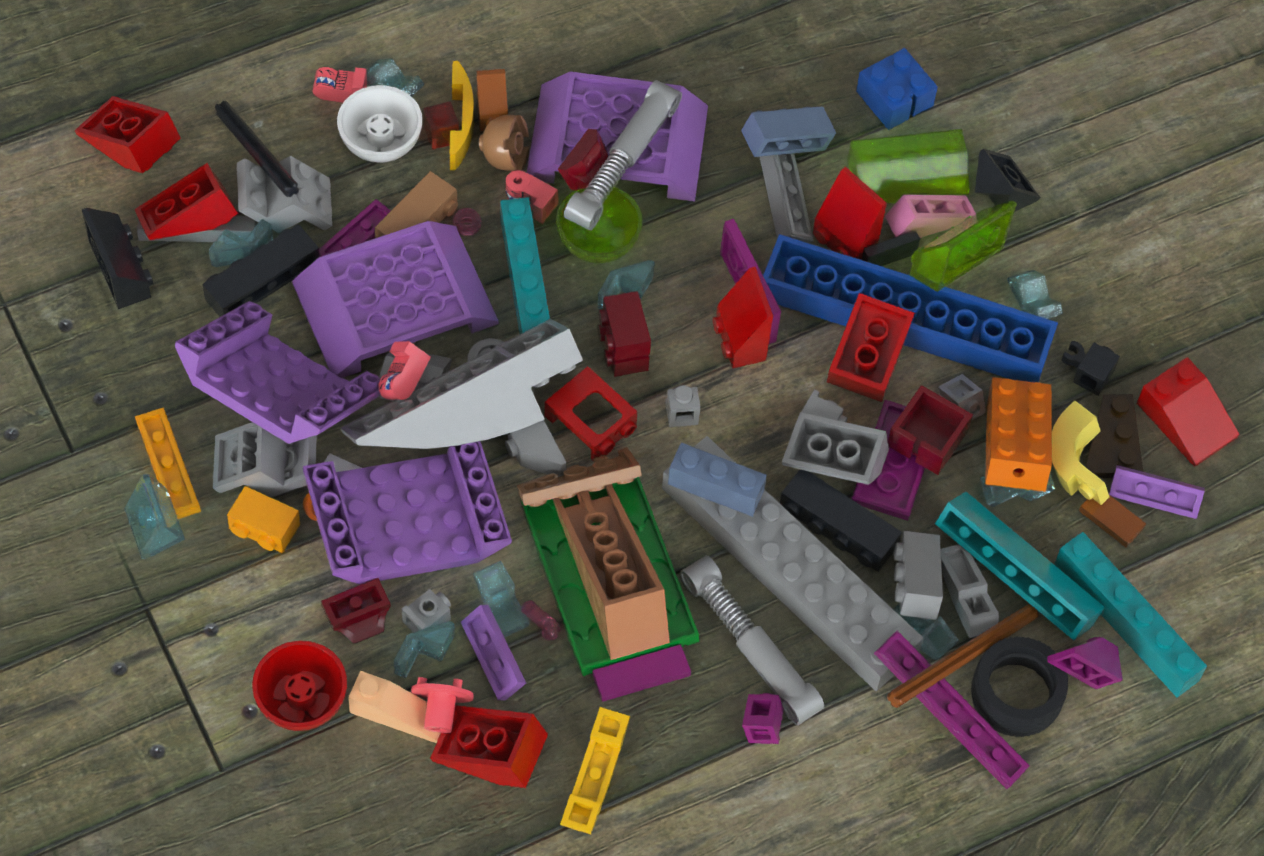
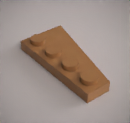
M628 447L618 450V457L608 459L606 455L595 458L592 466L585 467L577 464L567 468L563 472V476L558 477L557 474L551 473L519 484L517 489L524 506H541L547 500L553 498L568 499L574 497L577 492L585 490L595 492L604 489L605 485L630 483L634 481V478L642 476L640 464Z

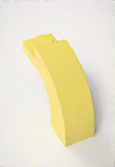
M1074 401L1063 411L1053 426L1052 464L1058 480L1066 492L1072 496L1079 490L1086 499L1091 500L1093 498L1102 505L1110 497L1105 482L1080 463L1083 449L1101 430L1096 416L1077 401Z

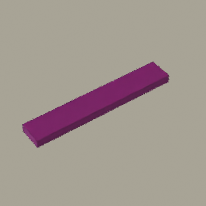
M898 630L874 652L902 683L931 666ZM945 678L916 696L1006 789L1011 787L1030 766Z

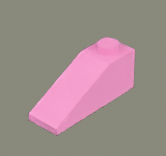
M903 195L885 215L895 237L916 231L920 238L974 222L978 218L966 195Z

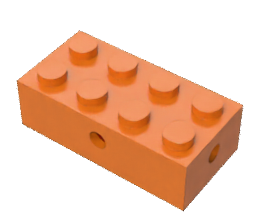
M992 377L987 400L985 484L1046 492L1052 467L1051 384Z

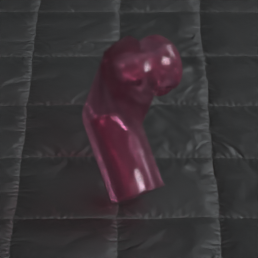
M526 601L522 605V613L542 630L541 635L544 639L555 640L558 637V632L561 631L559 621L542 610L534 601Z

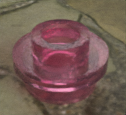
M463 208L454 215L453 226H456L461 235H474L481 228V217L474 209ZM470 222L471 224L465 225L463 223Z

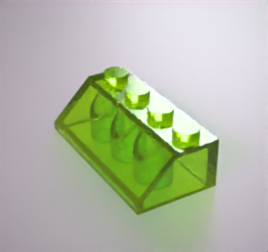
M962 129L853 140L850 143L847 159L850 171L887 204L897 203L903 195H969L968 152Z
M1012 200L983 209L972 217H967L964 222L956 227H951L948 232L940 237H935L926 246L918 248L912 255L911 262L913 264L909 275L938 292L1003 250L1017 203Z

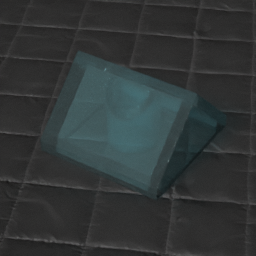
M143 474L124 509L141 558L147 559L185 540L168 489L149 474Z

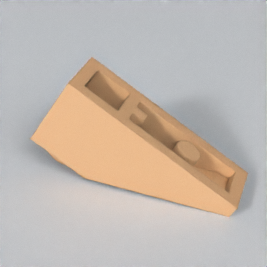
M363 671L359 672L348 697L350 713L437 743L441 733L424 729L427 701L389 680Z

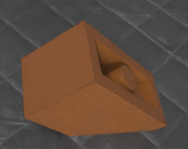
M505 69L476 71L477 111L480 131H484L491 120L502 115H508Z

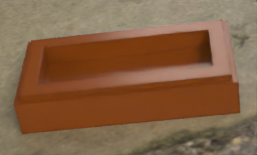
M1112 496L1102 505L1093 498L1091 500L1087 499L1079 509L1083 515L1124 547H1127L1146 526L1144 521Z

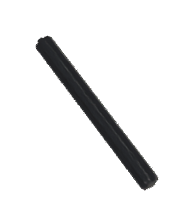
M227 101L216 104V115L286 197L298 194V183Z

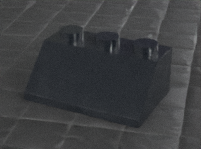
M91 208L82 209L89 244L117 308L121 309L151 298L149 286L154 285L148 268L143 270L140 263L143 262L139 247H133L130 240H133V235L128 223L122 224L119 215L116 213Z

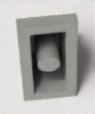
M544 420L518 431L508 433V440L505 441L507 451L511 457L516 456L520 466L547 475L551 473L557 474L558 477L564 475L563 472L566 470L567 462Z

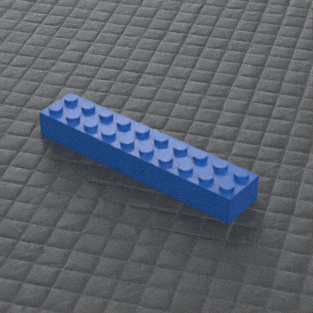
M781 234L777 238L763 274L778 305L839 325H847L859 293L914 312L915 314L904 342L905 346L1012 380L1039 382L1058 322Z

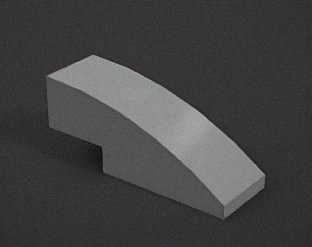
M958 544L942 548V574L955 609L969 638L978 636L999 622V613L987 593L988 584L972 555Z

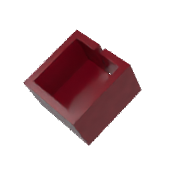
M638 291L603 297V308L598 309L600 324L597 325L600 342L605 341L607 349H604L606 366L612 367L614 377L649 371L651 338Z
M921 385L891 427L888 447L909 459L912 455L916 456V463L939 475L968 433L973 414Z

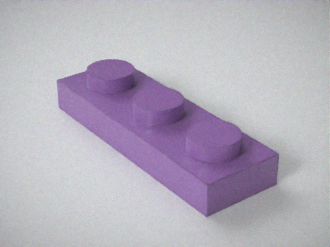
M1116 465L1109 489V495L1114 498L1197 519L1205 492L1203 487Z
M480 605L463 619L461 624L497 699L507 700L524 686L526 681L489 605Z

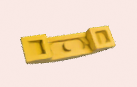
M453 61L452 100H463L462 131L450 130V170H456L465 158L472 141L474 129L472 87L467 73L459 61Z
M602 707L599 708L574 789L569 796L560 823L561 826L591 835L619 757L630 716Z

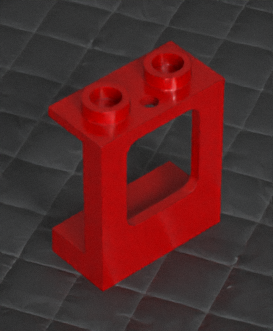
M588 366L545 401L544 416L551 423L559 419L591 449L592 461L601 455H608L621 438H628L637 428L638 411ZM592 393H599L622 414L621 419L602 434H596L573 413V409Z

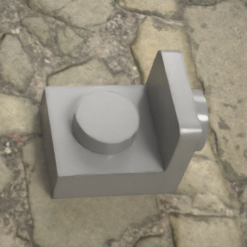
M963 374L938 387L940 396L972 413V420L986 412L982 389Z

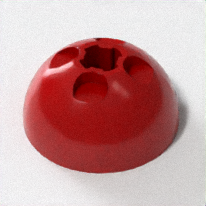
M311 641L287 642L272 649L259 662L253 676V695L260 711L275 725L293 731L311 730L328 722L340 709L346 696L347 675L341 660L327 647Z

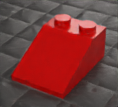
M112 96L74 130L76 135L122 167L142 174L149 170L163 154L169 152L172 146L181 139L167 111Z
M208 163L134 209L149 240L213 230L220 225L227 224L238 214L225 187Z
M845 166L841 169L815 217L813 234L820 244L826 245L832 251L862 260L864 248L879 243L887 202Z
M756 266L750 267L717 305L716 317H713L715 333L721 334L723 340L721 342L723 356L725 359L729 358L732 368L764 362L767 359L773 313Z
M859 293L828 371L827 383L883 402L915 313Z
M1188 357L1142 387L1136 404L1194 467L1239 437V432L1207 377Z
M455 705L452 732L440 734L430 759L435 763L498 785L526 788L548 733L535 715L531 713Z

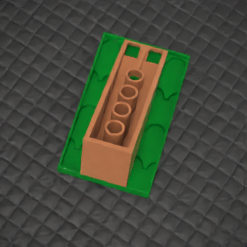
M639 477L634 478V481L627 484L613 483L605 485V488L600 491L590 492L585 490L577 492L574 497L568 499L553 498L547 500L541 506H524L521 501L527 525L582 676L592 674L595 669L677 645L684 647V645L688 646L700 642L698 630Z

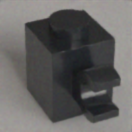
M1071 341L1069 350L1073 351L1076 355L1064 352L1061 359L1062 362L1077 368L1073 383L1099 396L1114 373L1120 356L1115 354L1110 348L1100 346L1095 342L1087 354H1085L1084 348L1080 343Z

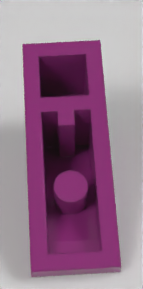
M1103 637L1090 638L1087 640V643L1047 656L1048 663L1094 689L1123 681L1118 646Z

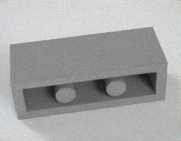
M904 531L901 543L896 542L894 547V560L898 561L895 566L894 581H899L895 590V602H900V615L937 620L943 599L940 535Z

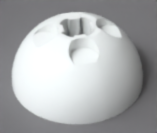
M385 85L369 86L354 92L343 102L337 116L338 131L346 147L359 158L376 163L390 162L404 156L416 144L422 129V113L417 102L406 92Z

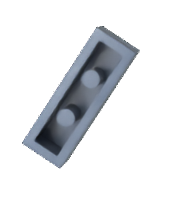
M823 107L752 112L741 130L754 157L825 151L836 134Z
M681 443L669 468L668 485L753 517L764 493L767 475Z

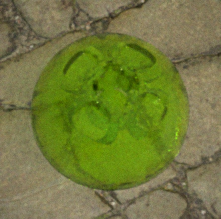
M616 187L612 188V192H610V195L607 196L603 203L604 209L601 218L591 231L564 218V212L571 197L576 192L582 193L586 189L574 190L565 197L557 211L556 225L559 237L569 252L583 261L602 264L623 257L634 247L642 229V214L636 201L623 190Z

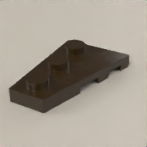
M1133 394L1103 395L1097 417L1101 432L1092 439L1086 468L1098 478H1113L1116 465L1143 472Z

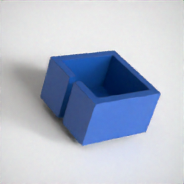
M903 48L860 71L856 92L884 126L890 130L909 120L910 114L914 117L934 106L938 86L911 54Z

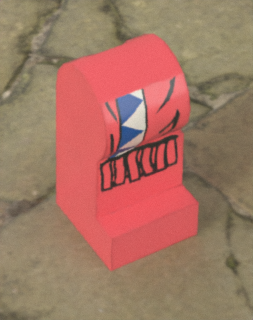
M329 67L319 68L316 70L312 92L320 99L343 103L351 94L367 87V69L355 67V72L336 71Z
M521 170L512 171L507 175L506 196L508 200L529 197L530 207L533 210V219L543 224L558 205V189Z
M410 341L394 342L390 349V353L395 358L388 373L381 377L378 384L381 396L388 400L409 398L431 356Z

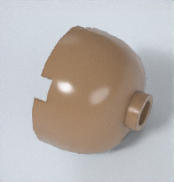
M509 114L499 116L491 120L483 134L480 135V151H483L488 163L496 169L508 172L524 169L529 154V147H524V137H529V132L523 116Z

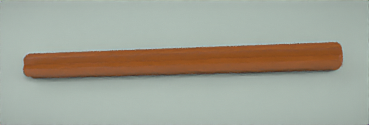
M1027 604L893 689L887 695L888 701L891 702L893 707H900L986 652L993 644L1011 636L1038 618L1039 611L1031 604Z

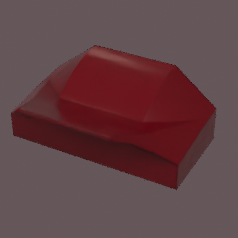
M588 129L558 168V171L571 190L586 189L609 157L607 148L597 129Z
M379 578L321 600V606L332 629L341 632L353 644L384 632L385 618L391 608V604Z

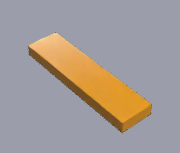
M164 407L135 416L171 520L174 521L201 512Z

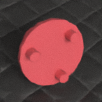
M418 677L417 684L412 686L411 692L418 697L427 699L424 729L439 733L452 732L455 703H467L474 699V693L462 688L463 680L453 679V685L451 686L427 683V678Z

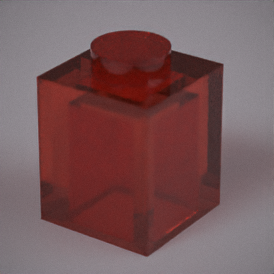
M451 101L423 108L424 129L432 150L449 146L450 130L459 131V123Z

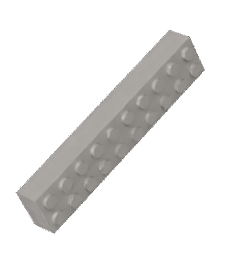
M708 436L694 446L697 449L736 463ZM670 467L663 472L662 489L876 692L895 675L882 663L874 652L895 631L898 630L920 652L924 638L765 489L752 517L668 485Z

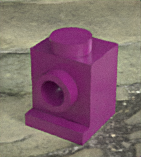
M770 693L748 694L742 723L748 743L779 744V731L784 711L779 695Z

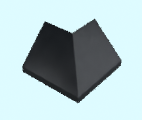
M982 149L979 152L975 193L989 196L1003 217L1033 204L1041 198L1010 156L987 149Z

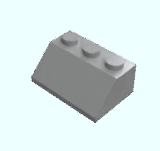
M800 412L782 459V465L869 485L881 474L889 451L887 434L883 430Z

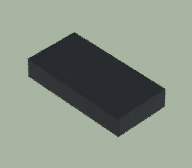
M912 231L866 247L863 251L862 260L884 266L917 254L920 237L916 231Z

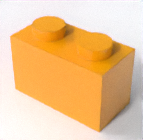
M244 486L227 514L229 529L240 538L248 537L257 541L266 550H276L281 553L285 551L300 526L299 510Z

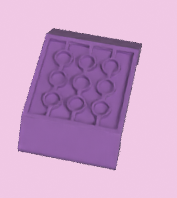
M568 72L542 84L526 173L545 183L554 184L555 174L559 166L588 129H597L607 148L608 156H610V148L644 102L645 95L653 82ZM666 84L682 92L680 104L673 116L666 118L634 166L628 167L620 179L668 185L667 198L695 202L708 105L683 86Z
M426 221L333 252L316 259L292 281L329 371L341 378L361 372V360L390 351L394 342L410 341L413 343L466 324L471 333L499 324L456 226Z
M251 301L197 329L175 343V348L193 386L288 444L322 433L381 395L378 388L380 378L377 375L366 371L353 380L348 381L327 370L325 366L307 358L301 352L282 343L278 338L269 335L272 314Z
M481 441L449 446L447 454L336 472L333 461L303 466V473L333 576L360 585L376 578L382 581L476 564L512 542Z

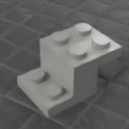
M289 156L281 160L280 164L298 183L299 192L298 194H293L292 197H286L260 166L245 158L237 162L239 212L277 233H281L303 220L322 230L333 226L329 177Z
M253 422L216 435L213 489L223 493L245 485L272 498L306 486L303 466L316 464L317 435L288 444Z

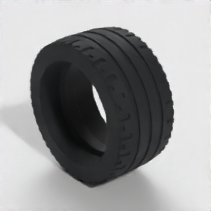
M1029 637L1005 638L987 649L979 660L971 685L973 705L975 710L995 731L1015 737L1035 735L1048 728L1061 712L1068 692V674L1048 663L1047 656L1056 653L1045 643ZM1022 665L1034 670L1044 679L1049 689V698L1042 706L1033 709H1017L1005 704L995 695L990 685V676L994 670L1000 667Z

